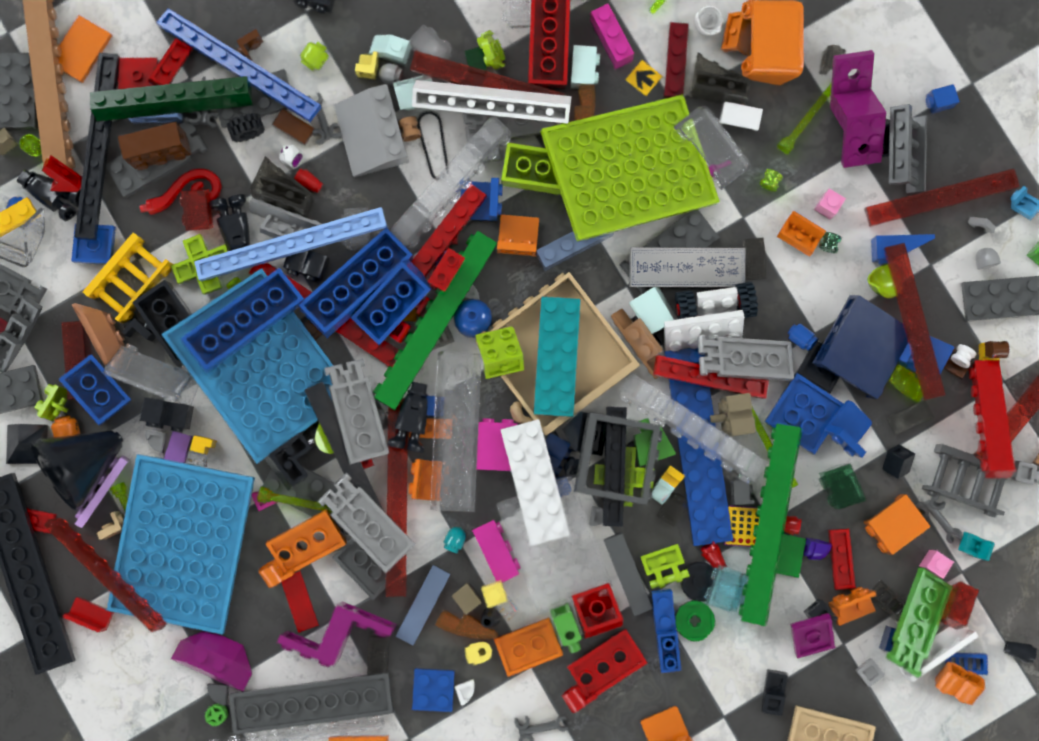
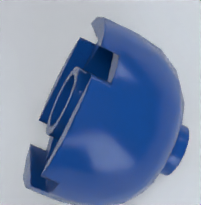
M477 299L463 301L458 306L453 318L457 330L469 338H475V335L483 331L488 332L492 324L491 310L487 304Z

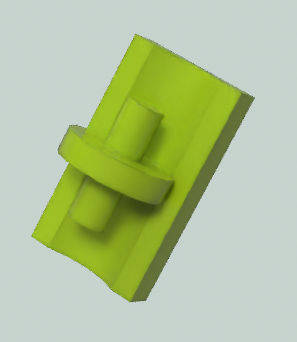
M48 384L44 390L45 394L48 395L46 400L38 401L34 408L38 411L37 416L53 422L61 411L68 412L69 409L64 405L70 393L64 387Z

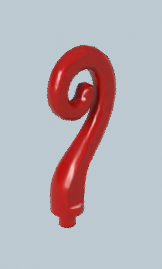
M207 169L187 171L163 195L148 199L146 204L139 205L141 213L149 212L150 215L164 211L171 206L181 190L195 179H207L210 182L212 188L208 195L202 196L199 193V190L204 187L202 181L195 182L190 190V194L196 202L208 204L220 195L221 180L214 172Z

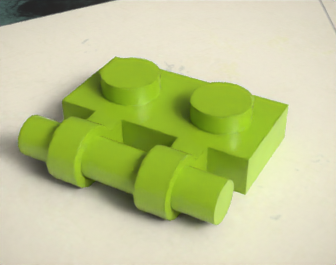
M678 544L641 556L647 576L652 574L656 576V580L650 581L652 589L657 587L661 589L666 587V584L675 581L678 583L683 581L682 579L690 577L687 569L682 571L678 569L679 565L685 563ZM672 568L673 574L662 577L661 571Z

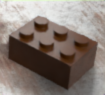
M176 122L118 136L123 159L137 170H145L148 166L154 164L164 165L167 161L173 159L183 160L186 156L191 155L187 134Z

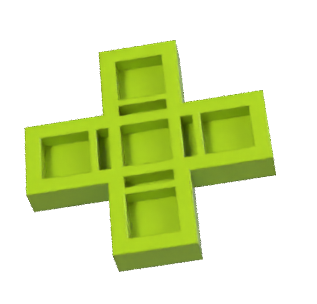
M201 234L183 240L182 242L189 259L171 265L177 283L180 285L197 278L204 295L223 288L219 277L200 281L194 261L228 252L226 244L208 251Z
M626 447L624 495L633 496V487L642 488L646 469L635 467L636 447ZM595 464L594 484H604V465ZM624 501V506L632 507V503Z

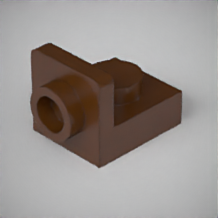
M255 29L236 40L240 46L237 50L241 55L253 61L248 51L257 49L264 41Z

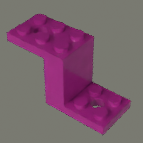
M873 50L833 56L830 108L844 130L841 159L843 168L880 163L882 161L887 112L871 89L875 55ZM852 69H857L854 75H848ZM862 144H867L864 149L858 150Z
M342 601L337 604L321 644L288 630L279 636L277 643L281 644V648L284 650L298 651L301 657L311 659L312 657L319 660L318 663L320 665L330 667V665L334 666L340 660L355 622H357L356 626L367 629L369 627L374 629V633L382 637L390 636L397 624Z

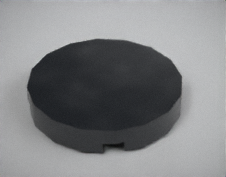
M705 562L689 564L685 569L688 570L690 577L684 578L680 582L683 592L694 601L705 602L712 599L720 588L718 572Z

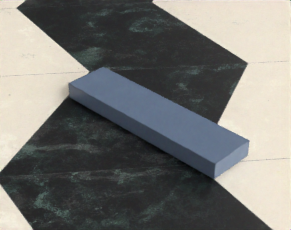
M435 565L432 566L396 637L414 645L450 573Z

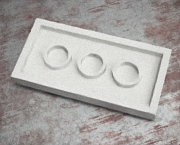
M743 310L664 321L665 351L675 352L680 349L698 348V336H706V340H715L717 337L742 338L744 325Z

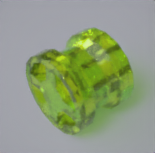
M33 134L22 136L19 142L21 150L33 157L42 154L39 138Z
M766 169L764 172L765 177L760 180L759 185L766 190L776 192L778 183L782 181L783 175L775 170Z

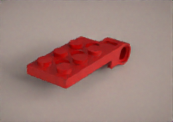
M626 628L567 666L577 684L565 691L561 696L572 713L581 710L598 698V695L647 664V661ZM617 651L625 653V659L622 662H617L614 659ZM601 662H606L609 665V669L605 673H601L597 669L598 664ZM584 673H589L592 676V680L588 684L581 682L580 678Z

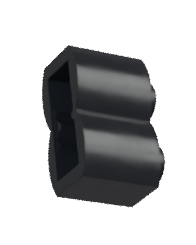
M305 251L287 256L283 268L287 270V274L296 277L299 274L305 275V279L316 282L317 279L323 280L329 258L313 251Z

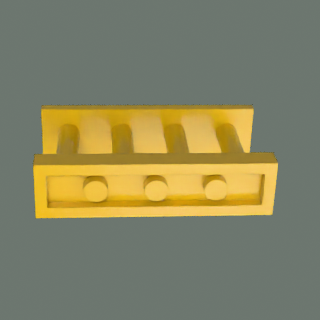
M134 232L83 290L87 297L94 300L101 298L119 314L115 320L123 324L130 321L134 316L133 312L136 310V307L132 302L155 287L163 277H167L172 271L171 265H174L167 259L160 262L142 247L144 240ZM134 253H138L157 268L150 278L130 262V258ZM125 267L144 283L138 292H135L117 277V273L121 268ZM109 283L115 284L132 298L125 307L105 292L104 288Z

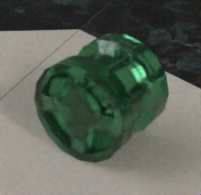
M826 232L823 236V241L819 244V248L828 253H837V246L842 241V237L832 232Z

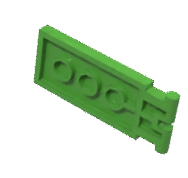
M918 568L892 639L895 642L893 649L886 655L888 660L899 667H903L904 670L917 678L922 675L920 668L923 659L928 658L953 588L925 568Z

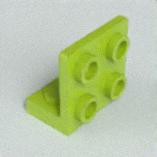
M513 327L475 335L483 360L486 379L524 370L523 353Z

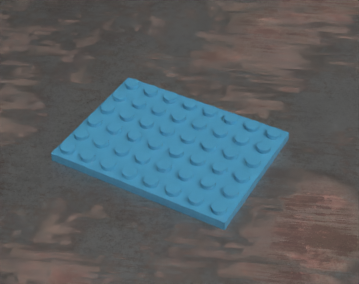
M262 268L162 334L168 345L256 464L265 459L269 453L318 421L304 390L323 382L331 398L329 387L332 386L330 375H325L324 368L333 366V364L294 311L208 374L203 371L184 347L180 338L266 278L267 275Z
M137 454L107 611L224 634L255 477Z

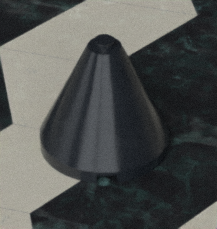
M110 430L38 439L31 443L30 449L45 477L48 476L53 483V489L72 510L76 511L85 505L122 448L123 438L118 432L114 433Z

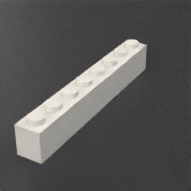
M416 80L413 86L412 107L559 123L569 122L571 96Z

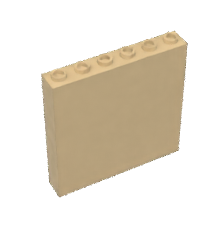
M570 272L566 275L561 273L554 279L556 281L551 286L547 284L539 290V295L535 298L530 296L523 302L524 306L520 309L516 307L508 313V318L504 321L499 319L492 325L493 329L490 330L494 331L507 327L514 328L523 353L524 370L500 377L533 421L539 419L545 437L571 417L534 415L541 296L581 299L574 415L640 366Z

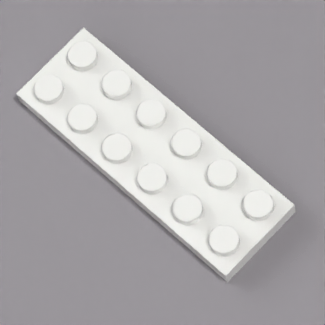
M539 419L501 429L530 545L534 546L570 536Z

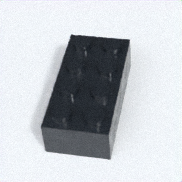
M163 280L132 303L175 365L184 368L185 366L168 345L162 334L192 315V313L173 285Z

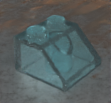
M722 565L714 568L711 577L713 579L712 587H708L705 595L707 599L706 604L728 612H736L744 584L748 577L746 573Z

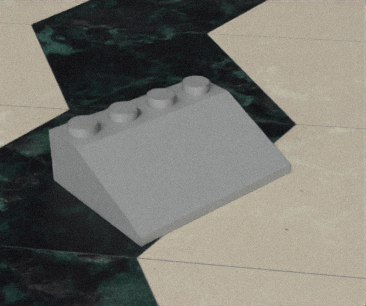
M387 84L366 89L334 104L353 177L409 163Z

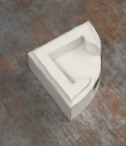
M474 679L455 685L461 706L466 704L474 693Z

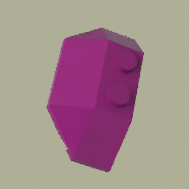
M201 631L181 640L171 657V660L241 692H244L252 676L244 646L218 633Z

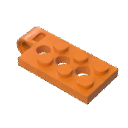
M326 509L268 540L266 546L275 559L263 565L258 572L268 588H272L293 576L294 572L343 547L347 541ZM322 532L325 538L317 540L314 537V533ZM304 541L308 547L304 550L299 549L297 542ZM286 550L290 553V557L284 559L280 556V552Z

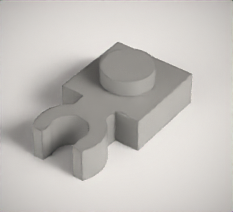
M1015 460L1014 466L1018 473L1016 478H1011V480L1032 485L1034 482L1039 484V469H1037V465Z

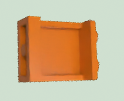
M900 494L894 498L895 501L870 520L864 521L866 532L871 537H875L878 541L877 546L883 553L895 554L931 527L907 494Z

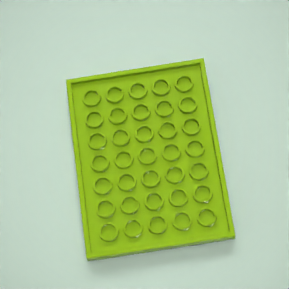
M683 95L543 128L540 131L577 242L716 205L720 202Z

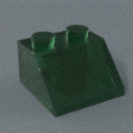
M851 463L838 464L819 473V482L822 488L827 490L829 495L827 500L831 507L840 510L867 501Z

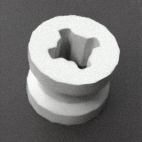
M959 344L957 352L951 356V360L961 367L969 368L971 359L975 358L977 353L970 347Z

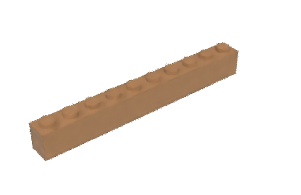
M23 0L43 166L46 159L52 155L74 171L73 168L76 167L71 153L73 142L69 137L71 125L66 113L69 109L64 97L66 87L64 82H62L64 70L58 60L62 53L57 42L59 31L55 26V20H57V14L53 8L55 0Z

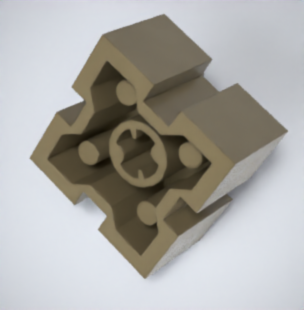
M750 393L721 398L720 403H718L719 414L710 415L711 423L721 422V430L726 435V438L756 433Z

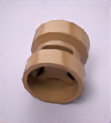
M415 116L405 117L398 121L399 128L403 131V141H414L421 137V132L417 129L418 121Z

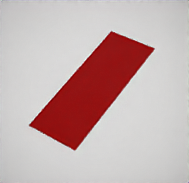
M301 571L296 572L281 583L297 631L300 633L319 626Z

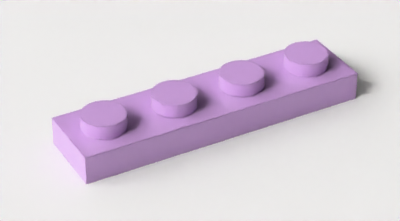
M122 456L120 459L115 458L109 467L112 469L108 476L104 474L98 483L101 487L97 492H92L87 500L89 502L85 509L82 507L75 517L78 520L75 525L80 528L85 525L130 459Z

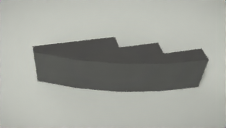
M28 296L22 298L17 312L11 315L5 331L0 333L1 373L8 370L18 355L43 306Z
M622 532L603 539L633 615L636 616L653 609Z

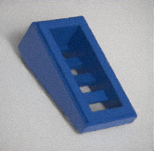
M954 653L945 660L946 664L948 661L951 662V657H955V663L960 666V658H964V669L966 671H971L977 675H988L987 653ZM968 658H972V669H968ZM976 658H980L981 669L976 667Z

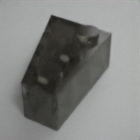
M697 52L688 97L720 104L730 102L746 105L752 80L731 69L727 70L719 66L718 62H712L702 57L703 54Z
M266 156L264 157L249 189L252 198L262 200L270 205L281 207L284 210L307 218L314 203L312 193L295 179L288 176L280 167L273 164Z

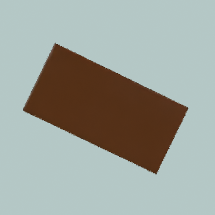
M283 108L272 123L274 127L303 145L307 144L313 135L312 131L315 130L314 127Z

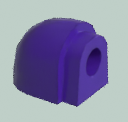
M805 538L806 543L803 555L807 556L808 559L821 560L829 554L832 547L831 543L813 538Z

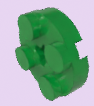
M687 601L678 607L675 614L676 629L681 636L689 641H702L710 635L715 627L714 613L706 604L700 601ZM693 615H696V618L700 619V622H698L696 626H693L692 623H689V620L692 619Z

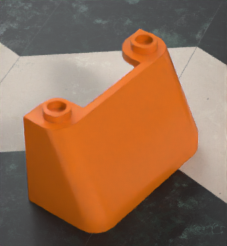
M748 0L744 2L741 13L745 20H751V55L742 62V78L780 86L799 77L804 67L803 4L794 0Z

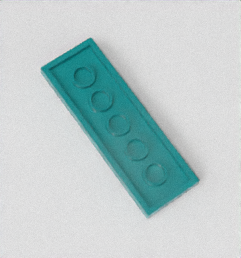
M541 296L534 415L573 417L581 299Z

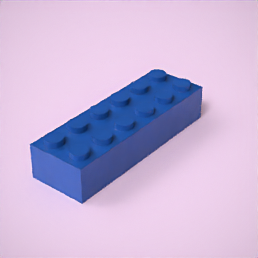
M385 228L298 305L299 309L328 338L356 313L402 261L407 259L412 261L413 254Z
M278 268L181 337V343L203 371L208 374L296 310L304 298L283 271Z

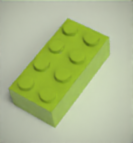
M507 142L501 178L503 186L561 195L546 148Z

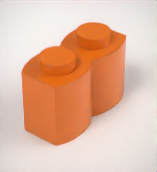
M948 661L935 677V686L940 692L955 696L961 703L973 705L985 690V680L976 673L966 671L958 664Z

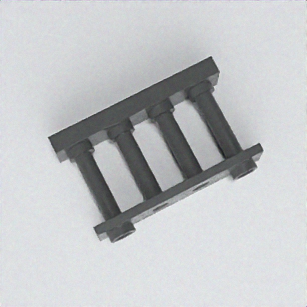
M910 104L890 107L889 184L892 186L906 184V194L926 192L927 116L912 117V106Z
M936 444L934 452L940 454L939 457L941 459L932 486L923 485L922 489L927 490V494L930 496L938 493L946 498L981 509L985 515L996 518V515H1004L1005 511L996 508L1005 480H1008V478H997L989 505L979 503L978 498L985 480V472L981 471V459L983 458L945 444ZM953 458L958 460L960 465L952 490L948 492L940 489L948 461ZM973 465L977 467L978 474L970 499L959 496V492L967 467ZM1015 469L1011 478H1016L1018 470Z

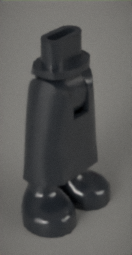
M23 170L17 178V183L21 184L23 189L27 190L36 200L51 211L59 210V218L63 221H69L76 215L77 210L74 206H79L81 188L78 192L50 191L53 178L37 174L34 171ZM59 198H62V199H64V200L66 199L67 201H69L70 203H72L74 206L62 202Z
M245 194L233 195L228 198L233 213L229 215L225 198L214 199L209 202L210 208L217 211L220 215L216 221L229 251L250 245L247 213L241 211L242 205L246 202Z
M412 381L411 390H408L394 426L395 429H398V433L395 437L388 440V446L405 449L407 432H411L407 450L424 453L425 447L420 443L419 437L420 434L425 435L428 409V394H426L428 385Z

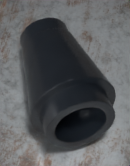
M492 607L486 608L481 614V624L485 628L495 627L501 620L499 611Z
M1007 641L1004 646V653L1026 664L1028 662L1033 664L1036 659L1037 648L1033 647L1032 644Z

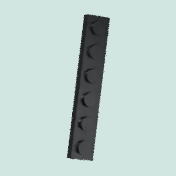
M607 406L606 415L627 419V407ZM608 422L605 425L603 491L624 494L626 426ZM603 498L602 526L623 527L624 501Z

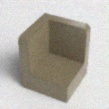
M5 128L0 130V154L3 156L18 145Z
M468 582L452 595L466 615L482 603V599Z

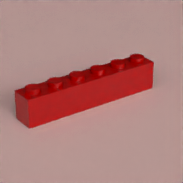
M975 360L972 367L969 368V379L973 381V386H971V396L975 397L973 412L974 415H977L978 422H976V433L980 434L978 450L982 452L983 457L981 459V471L985 472V478H1011L1015 472L1000 361Z

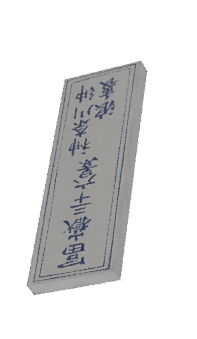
M631 247L629 287H735V284L745 283L746 248Z

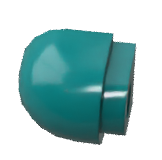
M461 527L451 528L443 541L445 543L444 548L454 553L462 550L466 541L464 529Z

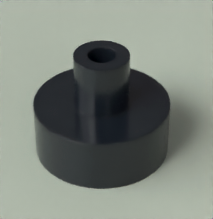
M573 456L569 457L564 464V470L568 477H576L579 459H575Z

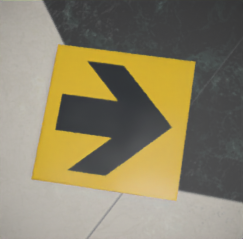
M641 60L626 78V81L647 96L663 76Z

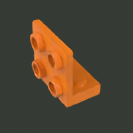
M501 215L497 253L536 256L539 218Z
M416 459V463L412 462L411 474L414 475V481L409 484V494L412 495L411 499L438 501L442 462Z
M861 586L852 589L851 594L846 596L840 594L833 597V601L828 602L831 611L838 617L836 620L837 625H843L875 612L876 610L871 601V597L876 596L875 591L862 588Z
M677 706L668 708L640 721L648 741H692Z

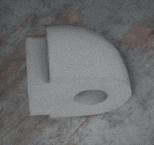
M385 64L380 67L378 76L383 84L394 87L393 83L401 81L404 72L398 65Z
M983 248L976 253L975 259L978 270L1001 264L998 253L992 248Z

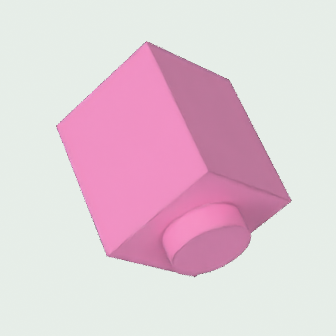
M829 188L823 194L814 210L826 218L832 219L846 198Z
M929 550L919 566L944 579L954 562L938 551Z

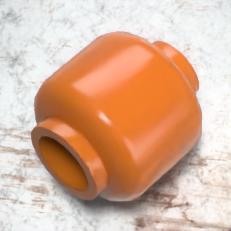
M70 415L54 419L55 422L51 425L54 437L81 434L77 419L71 418Z

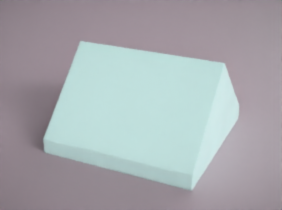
M653 287L629 302L638 319H642L651 334L663 329L664 321L678 319L660 287Z

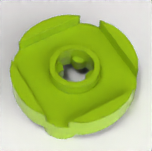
M488 30L481 33V37L477 38V43L485 54L484 62L486 66H492L497 70L505 66V63H502V60H505V55L499 40H494L492 37L494 33Z

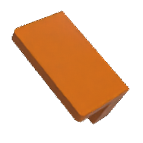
M741 11L729 13L721 50L724 52L739 51L743 55L749 56L751 52V20H745Z

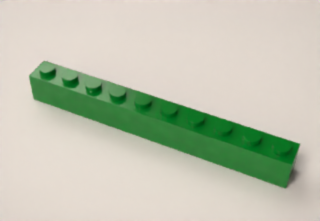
M479 231L475 235L471 234L466 241L468 247L465 251L461 250L459 252L465 260L447 290L444 292L437 288L435 293L438 295L434 301L430 299L425 307V310H427L425 316L418 318L415 323L417 329L414 334L409 333L404 341L407 344L404 350L399 349L394 357L396 363L393 367L389 366L383 375L386 379L382 384L378 383L373 391L376 394L374 399L394 411L497 246V242Z
M777 423L776 428H772L771 439H774L773 446L769 447L767 455L770 463L769 467L766 466L764 471V478H767L766 485L761 488L760 497L763 498L762 506L759 505L757 509V517L760 518L758 525H755L753 537H756L755 545H751L749 554L752 557L751 565L748 564L746 576H749L748 583L744 584L742 596H745L744 604L741 603L739 608L741 621L764 627L768 624L803 431L800 427Z

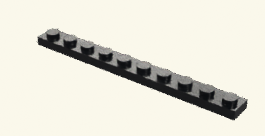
M99 53L94 92L116 90L120 58L118 54ZM92 112L74 236L76 239L97 240L112 120L97 121Z

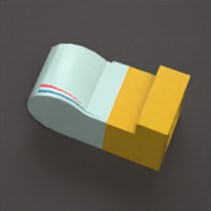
M671 465L668 466L652 489V498L662 505L685 475Z

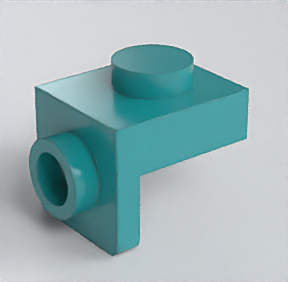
M964 531L958 550L972 557L989 561L995 543Z

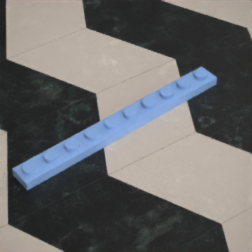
M380 207L197 260L194 263L198 279L205 281L387 228L384 211Z

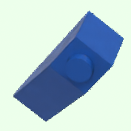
M935 234L876 235L871 239L872 262H878L879 265L889 264L893 260L933 240Z

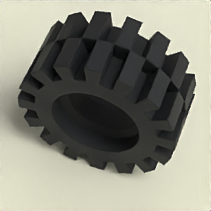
M246 113L244 116L242 114L239 115L240 117L233 118L234 120H230L227 123L228 132L231 140L234 142L255 139V137H259L265 131L258 113Z

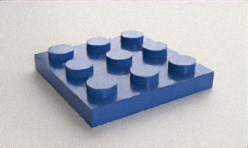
M795 373L794 379L790 381L764 422L772 428H776L777 423L802 428L800 446L815 455L828 435L824 429L844 403L800 374Z

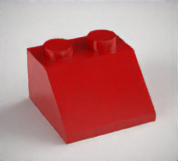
M609 583L572 596L585 639L623 626V618Z

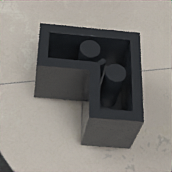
M144 397L140 421L146 422L145 426L163 429L164 425L171 426L172 431L183 432V428L190 429L194 406Z
M301 432L269 453L265 458V461L288 491L308 476L297 461L312 449Z

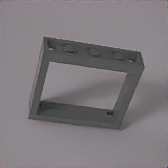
M592 412L587 413L574 492L647 505L648 501L650 502L652 499L653 491L650 490V486L656 476V470L653 469L654 463L659 458L657 445L662 439L661 425ZM597 421L652 431L641 498L585 487Z

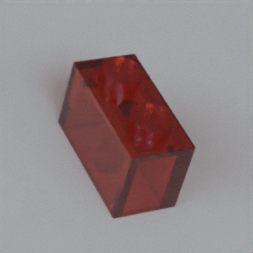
M209 189L182 191L179 196V202L184 211L182 224L185 226L186 231L213 228L212 209L209 206Z
M961 581L951 585L953 588L941 619V623L956 630L967 627L979 592L978 589Z

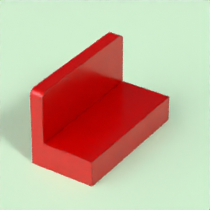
M76 597L70 612L64 613L63 618L100 633L107 630L114 612L107 611V608L81 597Z

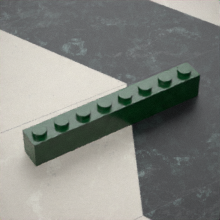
M247 76L90 92V110L97 121L253 105L252 88Z

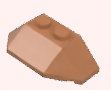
M76 303L72 304L105 369L110 374L118 373L126 346L123 342L125 340L123 334L114 326L116 323L114 317L102 310Z

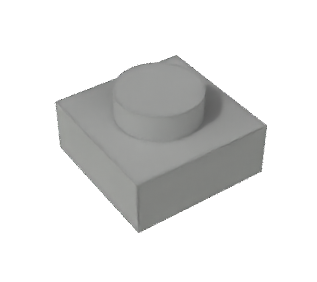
M872 658L855 670L869 688L885 676Z

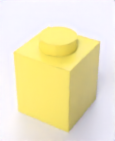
M501 580L482 586L488 608L507 602Z

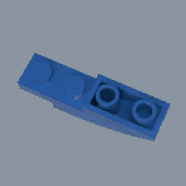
M672 590L651 591L661 673L681 671Z

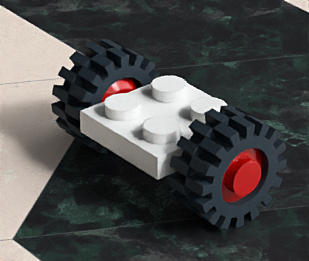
M753 282L735 284V287L697 292L696 301L692 290L675 293V308L678 319L736 311V308L737 311L743 310L744 318L757 316L758 303Z

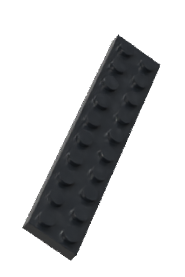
M10 473L1 476L0 567L35 675L74 662L76 659L16 474Z

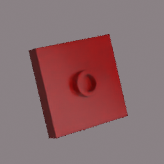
M119 58L118 89L154 86L148 83V78L154 71L153 68L158 65L159 59Z

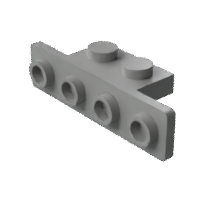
M254 198L250 200V212L265 217L260 227V233L277 238L322 224L316 220L305 218L300 214L284 210L281 207L270 205L262 200Z

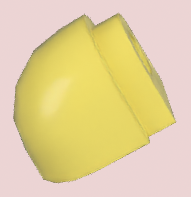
M485 642L470 644L464 650L467 663H472L473 665L488 661L492 654L490 645Z

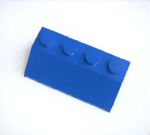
M407 259L398 265L351 319L380 345L428 294L431 287L423 273Z

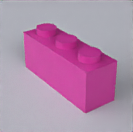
M609 4L591 11L590 21L614 68L617 69L632 62L634 52Z
M492 520L472 530L496 581L501 580L503 583L520 574L518 570L521 569L517 558L513 559L510 551H513L509 541H504L501 535L504 533L500 522L496 523L495 520Z

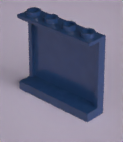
M849 295L813 364L831 371L867 394V398L878 399L883 394L884 386L892 377L893 370L914 331L860 295Z

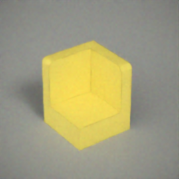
M373 51V56L360 55L359 64L356 63L355 67L357 77L376 80L379 64L378 52Z

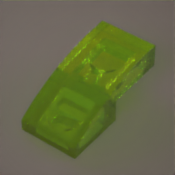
M900 364L897 365L889 379V382L897 390L916 403L920 402L928 388L927 384L917 379L914 373Z

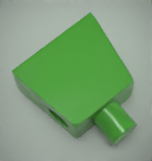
M649 418L640 420V422L650 423ZM660 427V430L663 432L662 439L657 445V450H659L658 460L676 455L662 427ZM640 429L641 433L633 435L638 467L647 463L652 433L650 430Z
M568 602L550 608L549 610L562 645L568 646L570 653L581 650L579 641L582 638Z

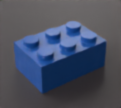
M92 354L59 378L62 385L99 427L131 402L128 395Z

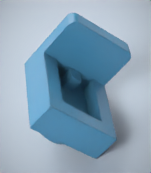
M1023 186L1011 196V209L1030 221L1039 212V200L1027 193V187Z

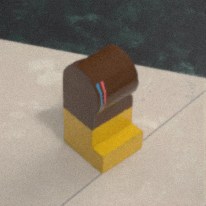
M988 341L979 344V360L1000 361V358H1008L1010 347L1007 341Z

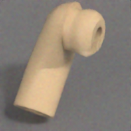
M516 401L511 405L510 412L516 423L523 424L533 421L532 418L524 416L523 406L520 402Z

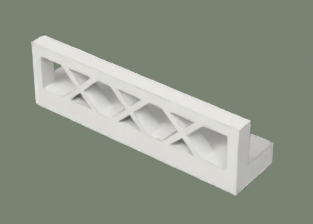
M958 617L936 633L928 658L923 659L920 668L922 675L979 637L975 631L969 630L962 618ZM897 665L906 679L912 682L918 679L904 670L903 667Z

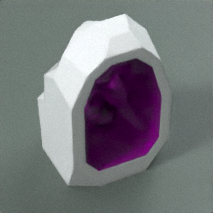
M293 144L290 146L283 145L279 154L280 161L294 170L302 162L304 153Z

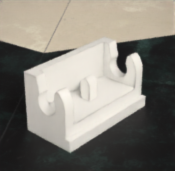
M724 102L719 123L758 131L763 109Z

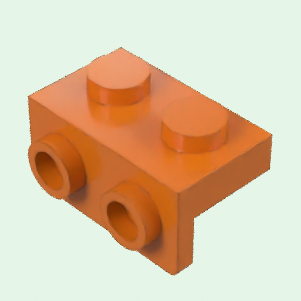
M793 211L783 224L777 237L810 257L820 239L825 235L826 230Z

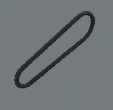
M426 111L418 117L417 128L421 132L420 138L430 174L436 180H443L449 174L442 122L435 112ZM426 114L436 116L439 122L446 166V174L443 177H436L433 174L420 128V120Z

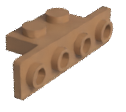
M623 309L613 313L611 318L625 336L626 341L632 346L653 378H659L653 375L656 355L663 350L641 318L632 322Z

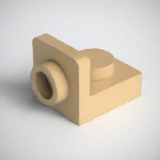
M120 511L110 513L114 523L110 522L102 526L103 530L97 532L100 540H107L122 532L125 517L123 513H120Z

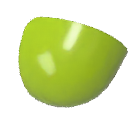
M889 263L874 269L867 277V282L876 294L885 298H893L899 294L903 287L904 275L897 264Z

